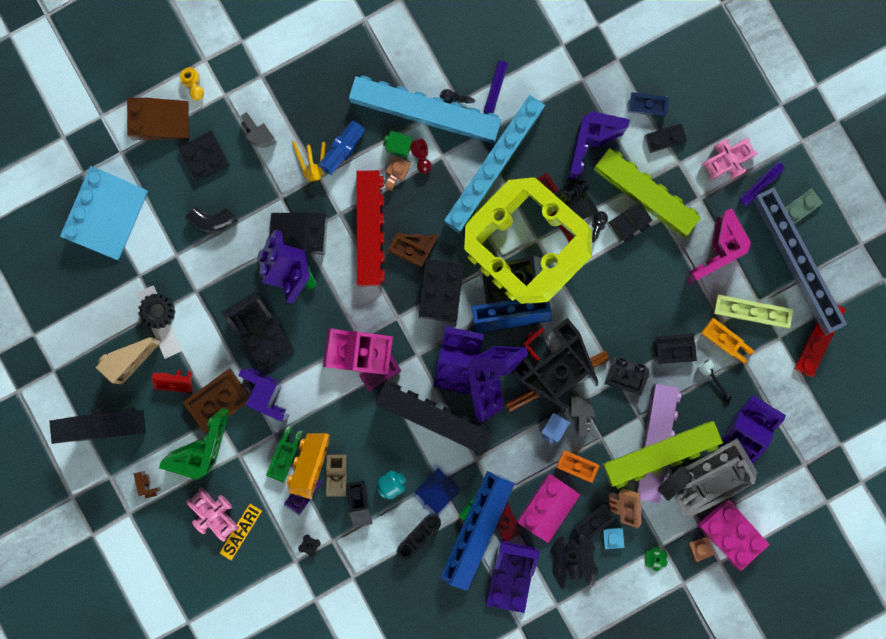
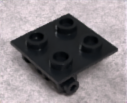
M577 179L553 193L583 220L599 211L586 193L590 187V183L587 180L579 182Z

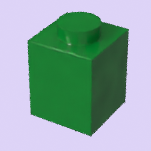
M390 131L389 136L386 135L383 142L386 153L408 159L413 137Z

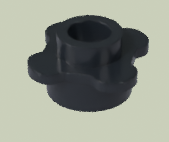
M306 534L303 536V542L298 546V550L301 553H307L309 557H314L317 547L321 545L319 539H314Z

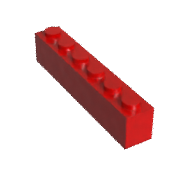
M379 170L356 171L358 287H381V282H385V270H381V263H385V252L381 251V244L385 243L384 232H381V225H384V213H381V206H384V195H381L380 187H384V176H380Z

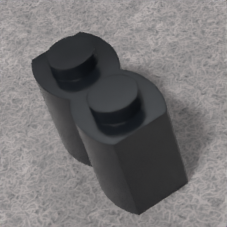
M638 202L609 221L607 225L619 243L622 241L627 243L635 237L633 235L635 232L640 230L642 233L650 228L649 223L653 220L641 202Z

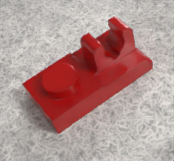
M181 370L177 371L176 376L164 372L153 373L152 382L155 390L193 393V375L191 371H188L186 377L182 376Z

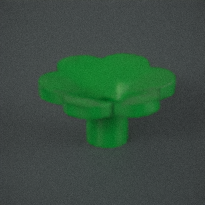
M658 546L652 547L651 550L645 552V565L650 568L652 567L654 571H659L661 567H666L668 564L666 559L668 556L667 552L661 550Z

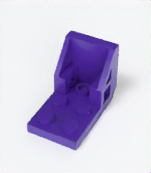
M591 111L583 116L579 124L567 180L575 181L577 177H580L585 163L581 160L582 158L584 159L588 147L599 148L621 137L629 127L630 119Z
M493 346L470 361L467 368L476 421L483 422L504 408L499 377L510 374L528 356L527 348Z
M499 540L486 603L487 606L525 613L531 578L534 575L540 555L537 547Z

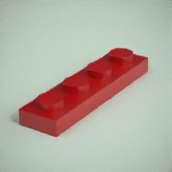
M837 305L843 315L846 309ZM816 322L794 369L809 377H813L835 331L824 335L818 322Z

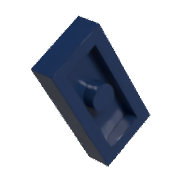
M631 92L628 112L666 117L669 97Z

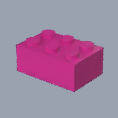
M727 499L722 501L697 524L731 564L740 571L770 545L734 504Z

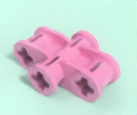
M728 138L713 146V149L717 150L718 155L701 164L710 175V181L727 171L731 174V180L747 172L746 169L742 168L741 164L758 155V152L754 151L749 142L750 138H746L733 147H730L728 144Z
M200 487L191 499L186 500L188 506L199 516L197 520L192 521V524L202 534H205L206 529L209 527L224 542L233 530L238 529L237 524L225 513L227 509L232 508V505L222 495L215 502Z

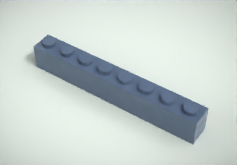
M773 187L757 195L753 201L824 335H828L848 325L775 188Z

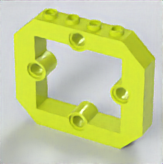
M535 177L508 180L466 223L464 249L469 254L467 258L474 265L477 263L481 265L480 270L487 277L491 275L494 278L492 282L499 289L504 287L507 290L505 294L512 301L516 299L520 304L548 302L592 257V230L582 218ZM530 196L542 207V214L550 225H562L575 237L558 255L554 253L544 255L541 259L543 270L526 286L511 272V268L504 259L495 257L482 244L496 229L501 231L509 229L513 223L511 214ZM557 211L556 215L550 216L553 212ZM501 216H504L502 220L498 221ZM552 263H556L555 267L549 268ZM499 267H502L501 271L496 272Z

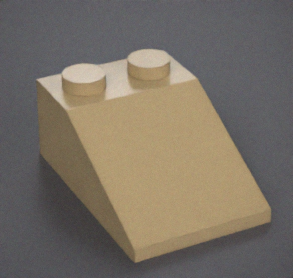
M149 337L113 351L108 355L104 354L98 360L99 364L96 369L113 384H123L158 347L161 341Z

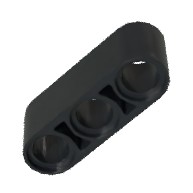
M429 513L403 539L397 547V556L401 560L411 559L437 532L441 526L439 515ZM430 517H435L438 520V524L435 527H429L427 520ZM415 532H422L425 536L424 540L416 541L413 536ZM408 546L411 549V553L407 556L402 555L400 548Z

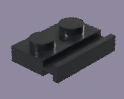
M694 333L656 336L657 364L697 361Z

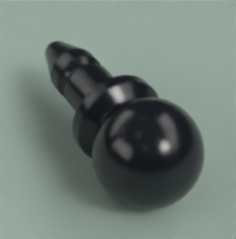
M450 89L442 90L439 98L449 104L451 102H465L466 104L475 102L474 98L458 95L457 91L453 92Z
M598 211L593 216L592 243L598 239L600 231L605 228V224L608 222V215L603 211Z

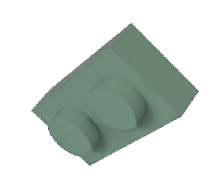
M811 188L785 208L795 224L822 205L823 202Z

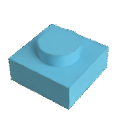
M622 527L602 529L604 549L625 548Z

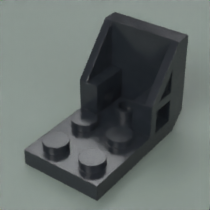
M257 292L250 294L222 311L227 322L237 335L243 339L261 371L295 351L268 305Z

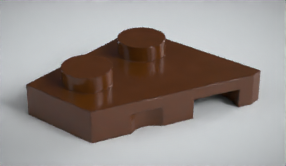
M396 233L388 248V252L422 269L438 235Z

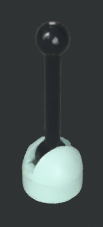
M711 359L701 363L697 367L703 375H710L723 393L725 401H730L732 396L727 394L713 374L715 366Z

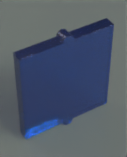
M437 468L415 493L424 501V505H428L438 514L458 494L460 489L451 481V477H447Z

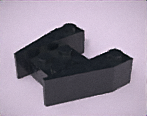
M568 318L552 329L553 335L562 344L559 349L534 368L525 358L511 372L520 385L562 412L566 410L560 399L587 378L595 386H598V379L581 334Z
M135 407L124 408V412L112 414L111 412L103 413V409L90 410L91 414L49 420L51 444L146 433L144 410H136Z

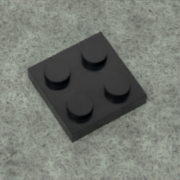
M212 131L178 147L195 182L229 166Z

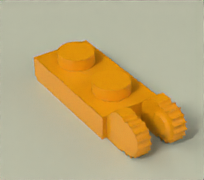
M711 318L700 333L744 365L747 360L736 352L740 347L750 355L754 353V350L745 344L744 340L714 318Z

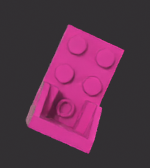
M732 208L716 219L711 245L716 257L707 261L706 267L701 264L689 271L690 275L686 277L689 284L748 253L751 242Z

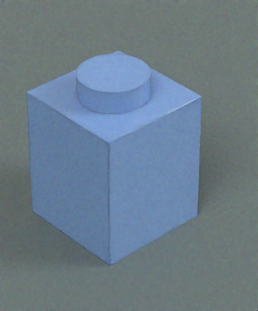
M551 413L540 432L544 434L542 438L551 444L553 441L558 443L570 422L555 413Z

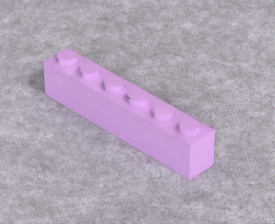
M653 384L642 448L675 434L672 427L678 417V412L675 409L676 404H679L681 399L679 388ZM666 466L663 467V471L656 474L649 472L645 474L646 478L636 481L635 492L640 493L641 500L660 503V499L664 498L657 489L667 479L668 469H666Z

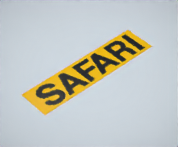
M249 504L237 523L238 529L232 531L219 552L221 555L232 561L262 511Z

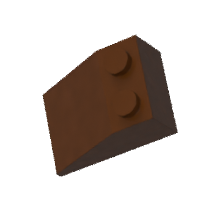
M148 97L127 98V136L132 140L189 139V102Z

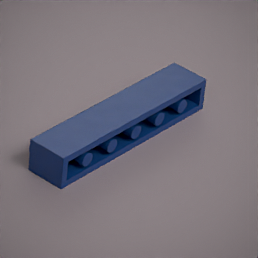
M487 471L440 576L450 586L468 590L515 485L511 480Z

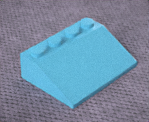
M90 166L60 237L119 261L148 194V190Z

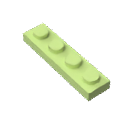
M716 295L713 314L789 329L793 309Z

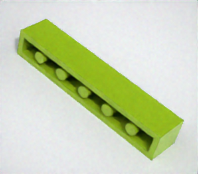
M609 148L593 170L636 203L641 202L648 212L682 238L687 237L701 219L698 216L699 213L692 207L688 208L682 204L683 201L679 197L670 195L665 186L657 185L653 182V178L649 174L640 172L636 164L622 158L623 155L619 151Z
M709 421L605 462L602 466L610 486L621 488L628 485L627 481L631 479L638 481L646 478L645 474L649 472L656 474L663 471V467L671 464V467L679 465L684 458L689 457L690 460L701 456L700 452L707 450V452L719 449L718 445L723 442L715 422Z

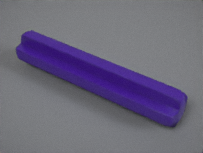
M498 61L483 111L485 114L494 113L508 63L505 61Z
M777 162L739 199L742 205H749L757 195L785 170V166L781 162Z

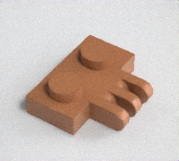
M622 488L619 494L610 493L609 510L620 515L621 523L639 528L641 525L640 493Z

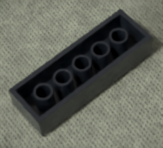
M390 382L389 385L384 384L375 405L483 454L492 435L489 432V427L478 423L476 426L471 423L472 419L462 414L459 418L453 415L454 411L447 407H443V409L435 407L437 403L427 398L425 401L418 399L419 394L410 390L405 393L401 391V386Z

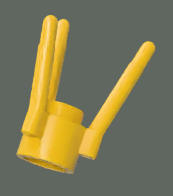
M293 141L292 144L302 168L303 177L308 182L321 180V175H324V171L320 167L318 168V164H313L310 145H307L309 165H307L306 169L297 144ZM322 142L320 162L325 156V142Z

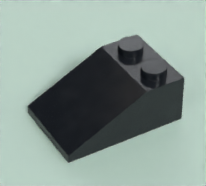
M308 212L271 213L269 236L272 235L274 230L281 231L284 245L305 250L307 254L325 255L328 216L323 213Z
M537 256L506 261L511 268V272L526 286L543 270L541 267L542 258ZM499 267L496 272L501 271L502 267ZM482 272L486 304L511 300L505 294L507 290L504 287L499 289L492 282L494 278L491 275L487 277Z

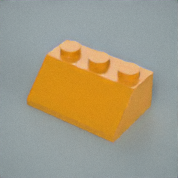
M307 433L306 438L301 439L299 445L301 453L299 457H295L292 467L295 468L293 475H289L286 485L289 486V493L312 499L329 447V434Z

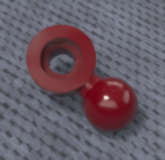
M422 138L414 140L410 150L412 155L419 159L417 170L422 174H427L432 169L431 162L426 159L428 155L427 143Z

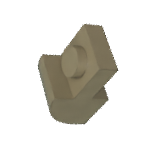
M327 455L326 496H346L347 455Z

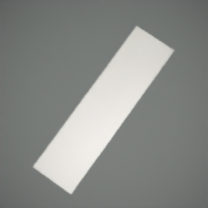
M153 285L136 294L141 302V300L145 299V296H150L153 293L157 294ZM154 304L150 308V315L155 319L160 318L164 313V309L160 304ZM171 324L166 325L165 328H152L155 338L161 341L159 347L165 359L182 351Z

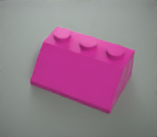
M548 473L516 521L549 543L580 494Z

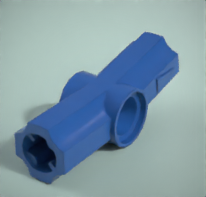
M352 120L342 135L334 140L329 152L319 163L322 171L332 175L340 164L350 157L355 149L354 146L366 131L360 124Z

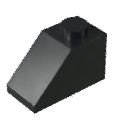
M365 481L348 483L346 492L353 527L373 524Z

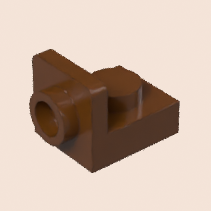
M145 471L133 473L138 496L145 495L146 499L157 496L156 492L161 491L160 487L149 490L151 481Z

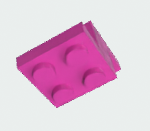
M328 329L323 367L388 375L393 337L358 331Z

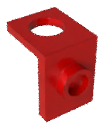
M543 327L537 332L532 330L525 337L527 341L522 345L524 348H527L529 354L537 362L541 359L528 344L545 330Z

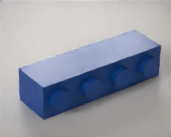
M515 299L514 301L508 300L472 306L476 333L552 321L549 301L520 304Z

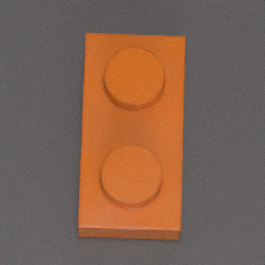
M563 450L556 468L593 483L600 465Z

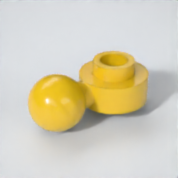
M188 67L183 69L180 73V81L185 87L190 88L189 95L193 100H201L204 97V89L198 85L200 75L194 68Z

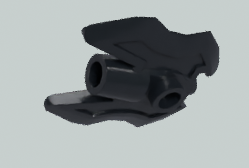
M584 535L579 536L580 543L575 542V539H570L566 544H564V537L560 536L550 550L555 561L553 574L563 589L566 587L568 570L571 579L582 578L583 570L589 587L594 586L598 567L593 557L596 547Z

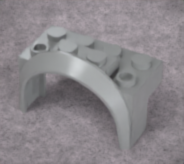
M736 438L685 466V469L693 478L674 498L685 517H690L750 487L755 483L758 472L740 441ZM697 485L699 486L705 498H703L700 494L699 490L697 489Z

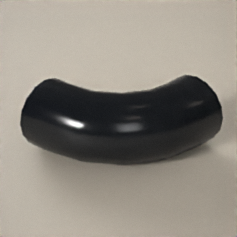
M197 206L185 217V220L197 230L211 234L224 232L239 222L227 208L218 214L211 215Z

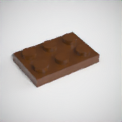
M229 368L186 399L183 404L204 433H208L210 429L207 428L210 417H213L222 408L230 410L228 415L230 417L247 404L250 394L232 369Z

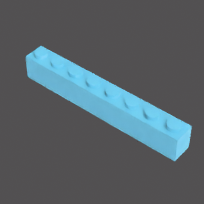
M355 76L349 96L351 103L495 145L502 120L496 114L488 113L486 115L480 113V110L476 108H462V105L459 103H445L443 99L438 97L428 98L421 92H415L414 94L408 92V89L397 86V88H394L384 81L377 83L371 81L372 79L367 76Z
M529 94L445 218V225L459 234L462 232L466 223L471 219L543 112L545 104Z

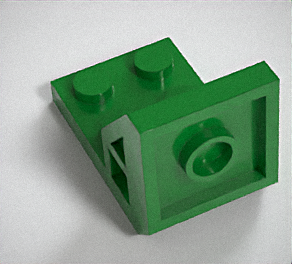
M222 408L213 417H210L207 428L210 430L208 436H205L204 441L196 440L171 451L161 460L159 469L196 480L206 475L216 464L230 410Z

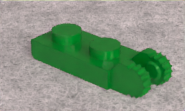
M287 426L282 440L279 441L266 476L283 483L286 480L303 431L299 430L296 433L293 444L286 442L292 432V427Z

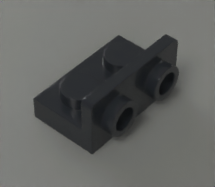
M612 357L605 384L641 396L649 377V369L641 363L634 364L622 357Z

